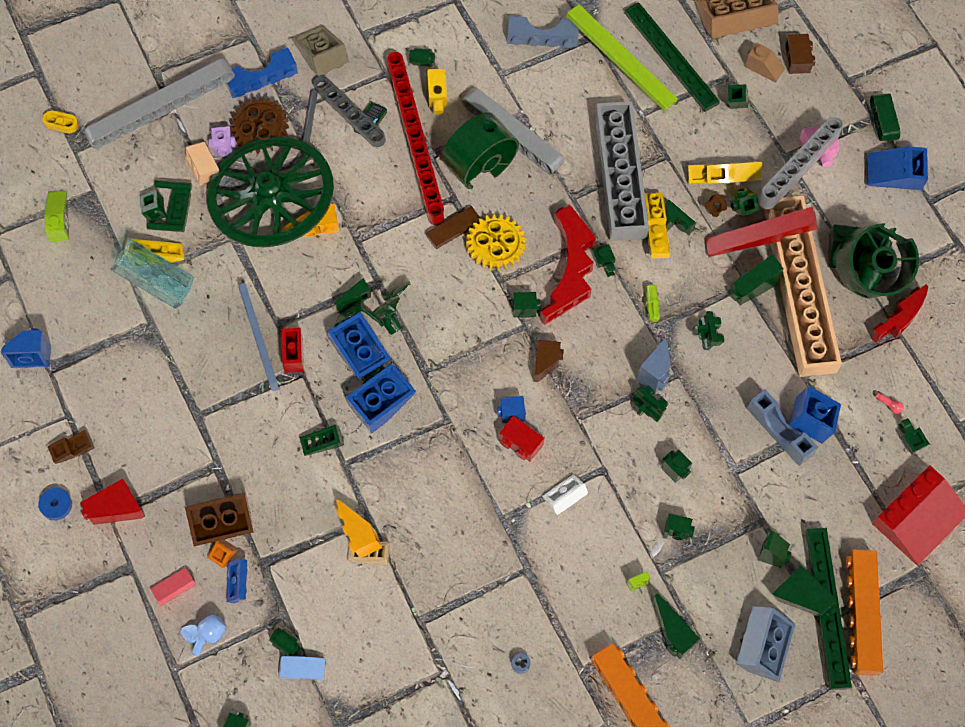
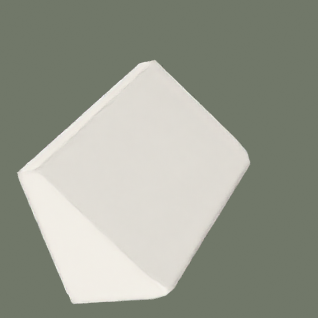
M573 474L542 497L554 513L558 515L587 495L588 491L585 484Z

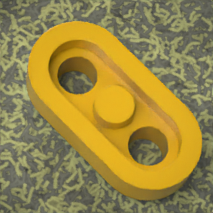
M50 110L42 117L45 127L51 130L70 134L74 133L79 127L77 118L71 114Z

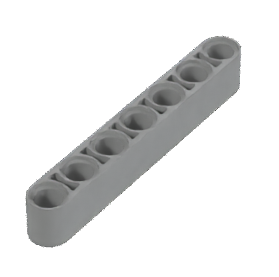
M473 88L461 99L464 107L475 116L486 112L493 113L519 141L518 150L546 173L553 174L564 163V158L559 152L480 89Z
M837 117L827 119L763 187L759 199V204L762 208L772 209L831 147L840 135L843 126L841 119Z

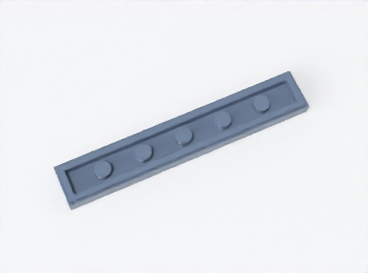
M246 284L239 285L240 294L271 391L279 390Z

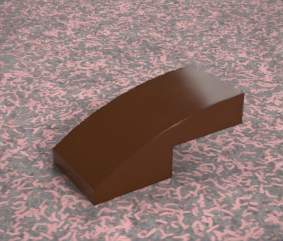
M86 430L69 439L63 437L47 446L55 464L73 459L95 448L89 432Z

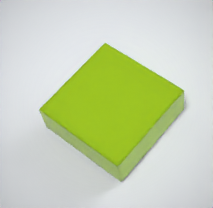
M646 571L629 579L627 584L629 590L634 591L647 585L650 580L648 572Z

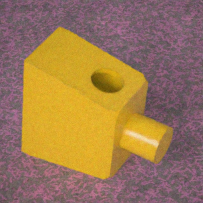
M427 69L429 107L433 108L434 114L440 115L444 113V107H447L445 69Z

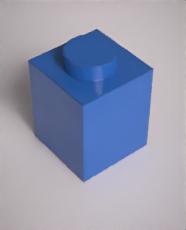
M523 396L500 398V405H497V415L502 418V423H508L512 416L520 421H525L526 411Z

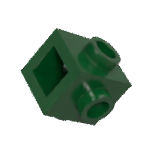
M740 188L735 193L730 194L731 209L739 215L747 216L759 211L757 195L751 190Z

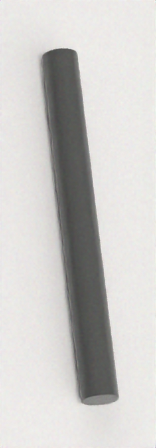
M311 90L302 141L310 144L318 95L316 90Z

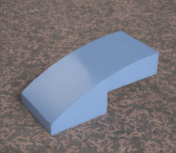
M281 656L279 678L295 680L302 678L322 681L324 679L325 658Z

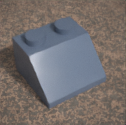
M665 339L640 366L637 382L643 387L650 386L654 390V395L659 390L663 391L668 384L667 380L670 377L671 364L668 343Z

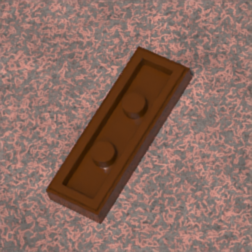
M471 206L428 231L426 237L434 248L438 249L469 231V228H473V223L479 224V218L481 217Z

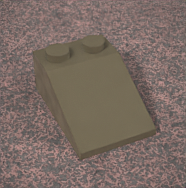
M320 25L292 38V41L311 70L318 76L325 75L328 71L349 63L344 43L324 25Z

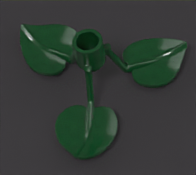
M408 281L390 289L383 297L385 302L374 309L372 313L361 307V303L347 308L337 318L334 326L336 327L338 324L343 323L362 311L378 322L381 327L384 326L390 335L398 332L402 325L397 319L396 306L400 300L399 295L408 285H411V282ZM376 315H383V316L381 317L382 321L379 320V319L376 317Z

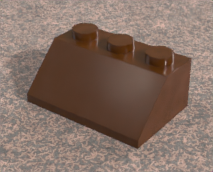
M246 492L185 507L194 547L254 533Z

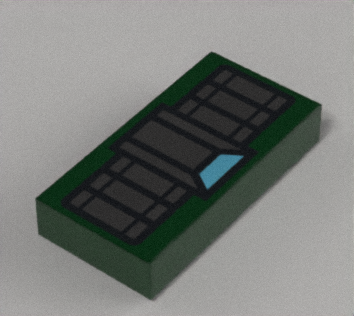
M371 102L364 113L378 126L386 115L387 109ZM365 124L361 127V129L368 130L370 128V125Z

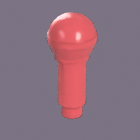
M877 393L876 398L887 405L892 413L900 414L903 411L904 406L900 401H893L884 394Z

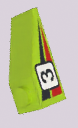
M66 190L49 192L47 195L45 233L50 242L69 240Z

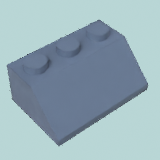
M753 606L736 664L747 672L780 682L795 624L772 607Z

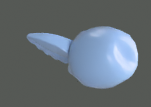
M213 614L201 620L198 626L187 625L180 632L185 641L195 643L192 655L200 656L205 642L213 644L222 638L226 630V624L219 616Z

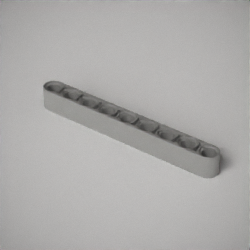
M219 59L88 126L84 133L92 148H101L230 82L235 74L226 59Z

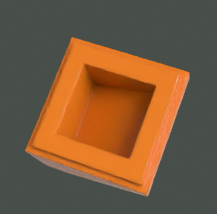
M225 539L216 541L207 558L220 567L225 568L238 549Z

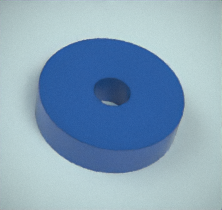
M51 488L41 495L38 507L45 518L53 521L61 520L70 513L72 499L65 490ZM54 502H58L57 506H52Z

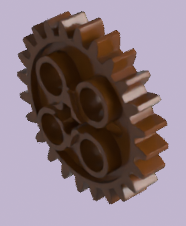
M262 96L259 101L253 97V102L251 103L247 99V105L240 104L242 109H235L237 115H232L234 121L230 122L233 127L230 130L234 134L233 136H235L238 146H244L259 139L265 140L271 137L288 135L285 130L289 129L287 114L285 110H282L281 104L277 106L275 100L271 103L269 97L266 101L263 100ZM258 113L257 116L251 117V114ZM271 117L275 118L272 122L267 121ZM249 128L252 129L251 132L244 133L245 130ZM265 133H268V134H269L268 137H266V138H261V136H262L263 134H265ZM273 146L266 147V150L270 148L273 151Z

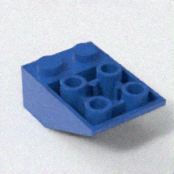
M908 146L868 153L867 155L868 186L923 190L928 180L927 148Z

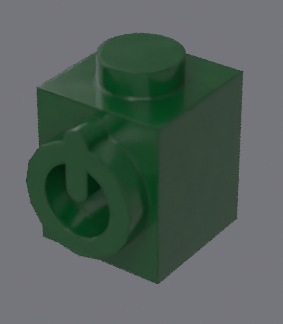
M679 449L676 452L674 450L668 452L661 460L663 464L662 470L675 483L681 478L685 479L691 473L692 462Z

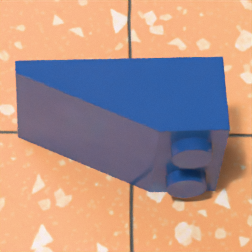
M361 312L328 331V339L358 380L391 360Z
M392 363L348 395L346 400L348 406L372 434L387 423L416 393V390Z

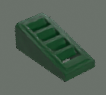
M364 278L358 281L335 302L337 313H341L347 308L371 298L370 288Z
M336 424L299 437L304 456L344 446L341 430ZM331 434H334V436H335V440H334V441H333V439H332V435H331ZM323 436H327L328 443H325ZM316 438H319L320 446H317ZM308 440H311L313 448L311 449L309 447Z

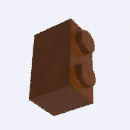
M789 34L787 36L785 51L789 74L810 73L812 66H815V56L812 55L813 42L810 41L809 34Z

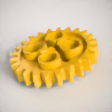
M493 214L492 219H490L486 215L485 221L479 218V224L473 223V228H469V234H467L468 241H466V247H469L468 254H471V260L476 259V265L482 262L483 269L488 265L490 271H492L493 267H496L497 271H499L500 266L507 270V264L513 267L514 261L519 262L520 257L524 256L523 250H526L525 231H521V225L516 226V220L510 222L509 216L503 219V214L499 218H496V215ZM511 240V241H513V242H512V243H507V242H505V241ZM498 252L501 253V255L497 256L494 255V253Z

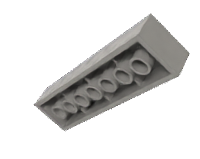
M633 102L597 103L595 119L610 241L647 239L649 225Z

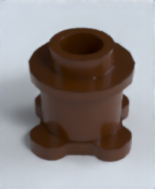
M714 194L706 202L705 207L712 212L713 217H718L720 212L727 210V202L723 195Z

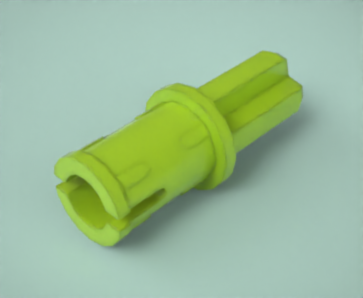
M648 285L645 288L647 297L645 305L648 307L649 321L657 322L660 320V301L658 300L657 286Z

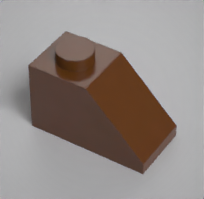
M538 340L534 382L538 383L558 368L559 360H563L564 349H560L561 342Z

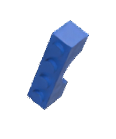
M287 47L272 53L271 62L261 71L248 72L239 66L233 68L235 76L230 82L226 83L232 99L241 97L246 93L259 90L264 86L275 84L282 79L298 74L297 65Z

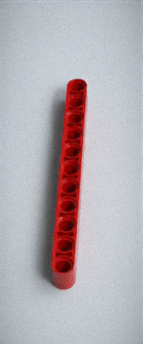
M391 52L387 57L388 71L427 218L432 225H440L444 221V206L406 66L401 53Z

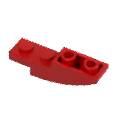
M927 284L921 288L918 286L911 291L909 297H902L896 303L897 307L894 313L888 317V321L884 324L881 322L875 326L871 339L877 343L889 333L894 338L898 337L916 317L924 303L929 286Z

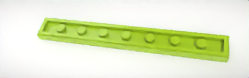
M580 4L567 12L566 17L664 111L677 102L678 98Z

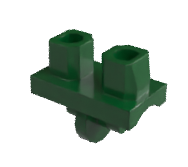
M707 311L705 316L699 318L697 326L692 328L693 334L699 335V339L702 340L704 350H709L713 346H720L724 343V335L716 333V329L721 327V318L713 316V311Z
M640 386L631 399L635 403L634 405L639 408L637 415L641 416L645 413L648 417L658 422L667 409L668 402L664 398H660L657 401L653 397L654 390L650 386L645 388Z

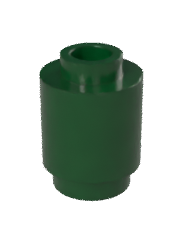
M426 48L410 49L409 63L414 66L431 67V64L435 63V53H432V49Z
M279 627L272 633L269 639L272 646L286 656H295L301 648V640L286 629Z

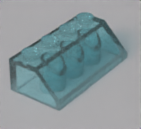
M128 238L110 269L175 309L184 302L194 280L193 276L131 238Z

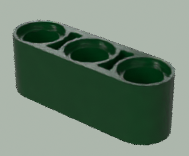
M891 94L871 95L870 108L879 140H898L900 138V126Z

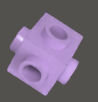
M230 126L211 128L212 138H209L210 149H213L215 156L224 157L230 155L233 152V147H236L235 136H232Z

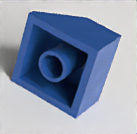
M32 328L27 331H21L13 339H8L1 349V354L11 368L50 367L51 345L42 330Z
M808 386L795 399L789 426L800 432H805L810 438L822 444L836 431L841 404Z

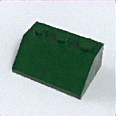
M833 225L829 234V268H837V252L845 237L862 227ZM876 229L869 230L877 246H879L883 237L889 239V236ZM858 243L853 252L854 270L861 271L858 266V258L863 251ZM876 256V263L879 265V259Z

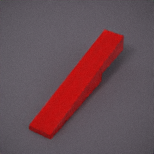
M809 207L706 238L708 256L711 257L780 242L782 237L818 230L815 211L813 207Z

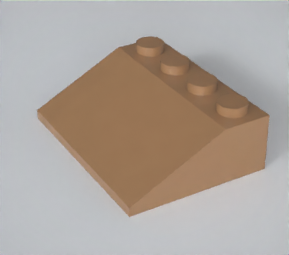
M694 0L705 29L712 38H721L724 35H734L742 31H753L756 28L770 27L773 24H778V4L775 0Z

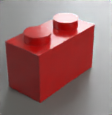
M301 328L282 329V364L285 373L304 372L303 335Z
M514 416L499 433V441L502 446L507 449L511 448L522 460L526 459L529 462L544 445L545 437Z

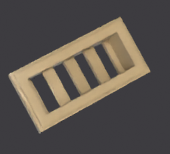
M380 542L382 545L381 550H383L382 557H378L379 550L374 552V557H370V554L362 558L359 556L354 557L355 553H352L349 548L348 562L388 566L390 542Z

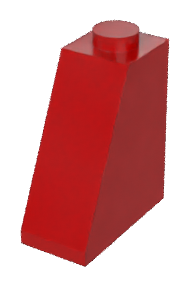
M123 478L80 502L83 507L80 510L86 521L89 519L93 525L142 519L145 517Z

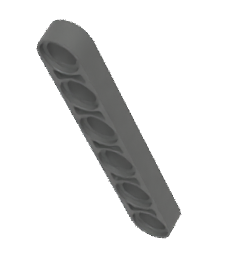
M318 76L314 79L313 85L318 94L373 147H381L385 144L384 132L325 76ZM320 82L326 83L324 87L320 88L317 86ZM330 93H337V96L334 98L328 97ZM342 103L348 104L344 109L339 108ZM352 114H359L357 119L350 118ZM365 124L370 125L368 130H362L361 127ZM376 135L382 136L379 141L372 140Z

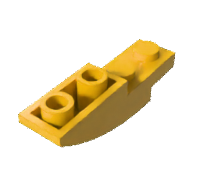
M762 161L688 165L689 184L762 180Z
M663 192L644 193L649 225L647 242L651 258H670Z

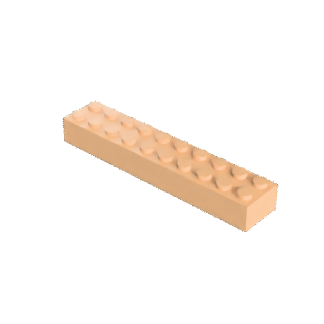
M804 196L785 197L772 209L764 208L765 219L769 220L806 209ZM812 231L782 237V241L771 243L773 255L784 268L779 284L799 377L837 373L842 362Z

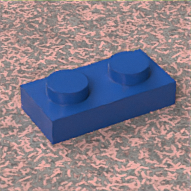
M238 559L228 563L226 601L228 603L246 600L248 570L247 560Z

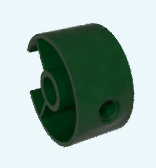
M486 112L471 118L452 134L443 148L441 158L467 189H473V185L470 182L480 173L490 172L496 178L510 165L518 152L519 141L493 113Z
M885 223L854 230L845 237L837 252L836 267L841 281L851 292L863 298L870 299L900 293L912 283L919 268V252L913 238L905 239L895 233L896 228H885ZM876 229L896 240L901 258H897L895 251L890 248L893 243L890 239L883 237L879 246H877L869 230ZM857 243L863 251L858 258V266L861 270L858 277L853 267V252ZM876 256L879 259V265L876 263ZM897 262H901V270L895 283L884 292L873 291L882 274L892 271L896 267Z

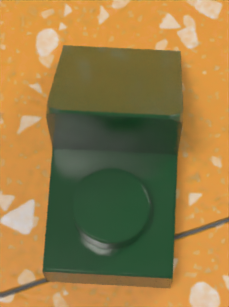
M666 201L667 231L676 224L680 231L690 235L695 229L696 222L672 201Z

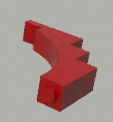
M571 205L565 208L561 207L555 213L554 223L558 227L566 245L567 266L560 283L550 295V304L541 311L540 320L544 325L591 296L592 289L583 277L593 271L594 262L585 251L595 246L596 236Z

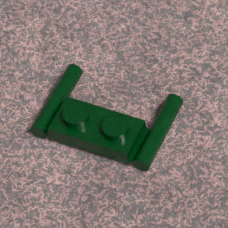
M155 180V188L172 189L166 223L147 222V230L185 232L192 195V183Z

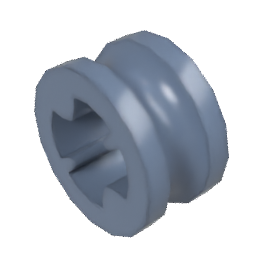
M518 653L513 657L511 665L514 672L523 674L528 671L530 658L526 654ZM518 659L526 661L524 668H521L520 665L516 666Z

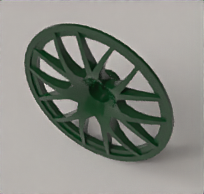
M286 137L259 139L241 146L218 166L219 172L213 174L208 186L207 206L216 227L231 240L251 247H275L304 236L322 220L333 198L334 179L330 166L324 156L311 145ZM285 146L276 162L272 164L266 147ZM262 148L267 161V170L262 173H255L250 167L245 154ZM291 148L305 153L292 170L287 173H279ZM242 157L249 175L227 171V169ZM309 157L319 167L318 170L300 173ZM223 175L250 184L246 190L241 191L218 189ZM322 175V188L313 190L291 188L296 183ZM217 194L234 198L235 200L219 210ZM321 194L315 208L303 200ZM293 202L311 213L301 223H298L285 211L284 203ZM247 203H253L250 210L231 225L222 216ZM270 209L274 213V234L257 235L262 215ZM281 217L294 227L279 233ZM253 220L251 234L236 229Z

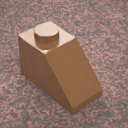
M756 43L748 54L745 65L746 68L775 83L785 69L774 52L759 43Z

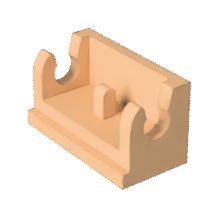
M202 142L186 147L185 158L199 185L210 182L213 174L219 172V168L206 143Z

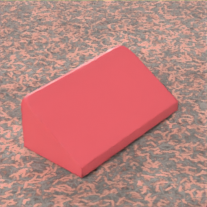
M185 567L150 590L159 605L162 606L196 585Z

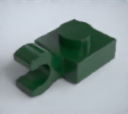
M607 244L592 249L591 253L597 267H604L607 277L614 276L615 267L613 263H615L616 259L610 245Z
M908 418L898 424L901 432L905 434L901 439L911 454L930 445L920 427L914 429Z

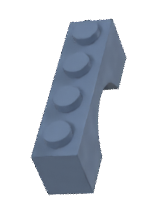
M509 16L508 44L577 47L579 28L569 19H561L559 24L551 29H538L530 24L527 17Z
M766 389L751 399L747 407L748 411L799 466L815 454L818 446L805 432H799L789 426V423L779 409L778 402Z

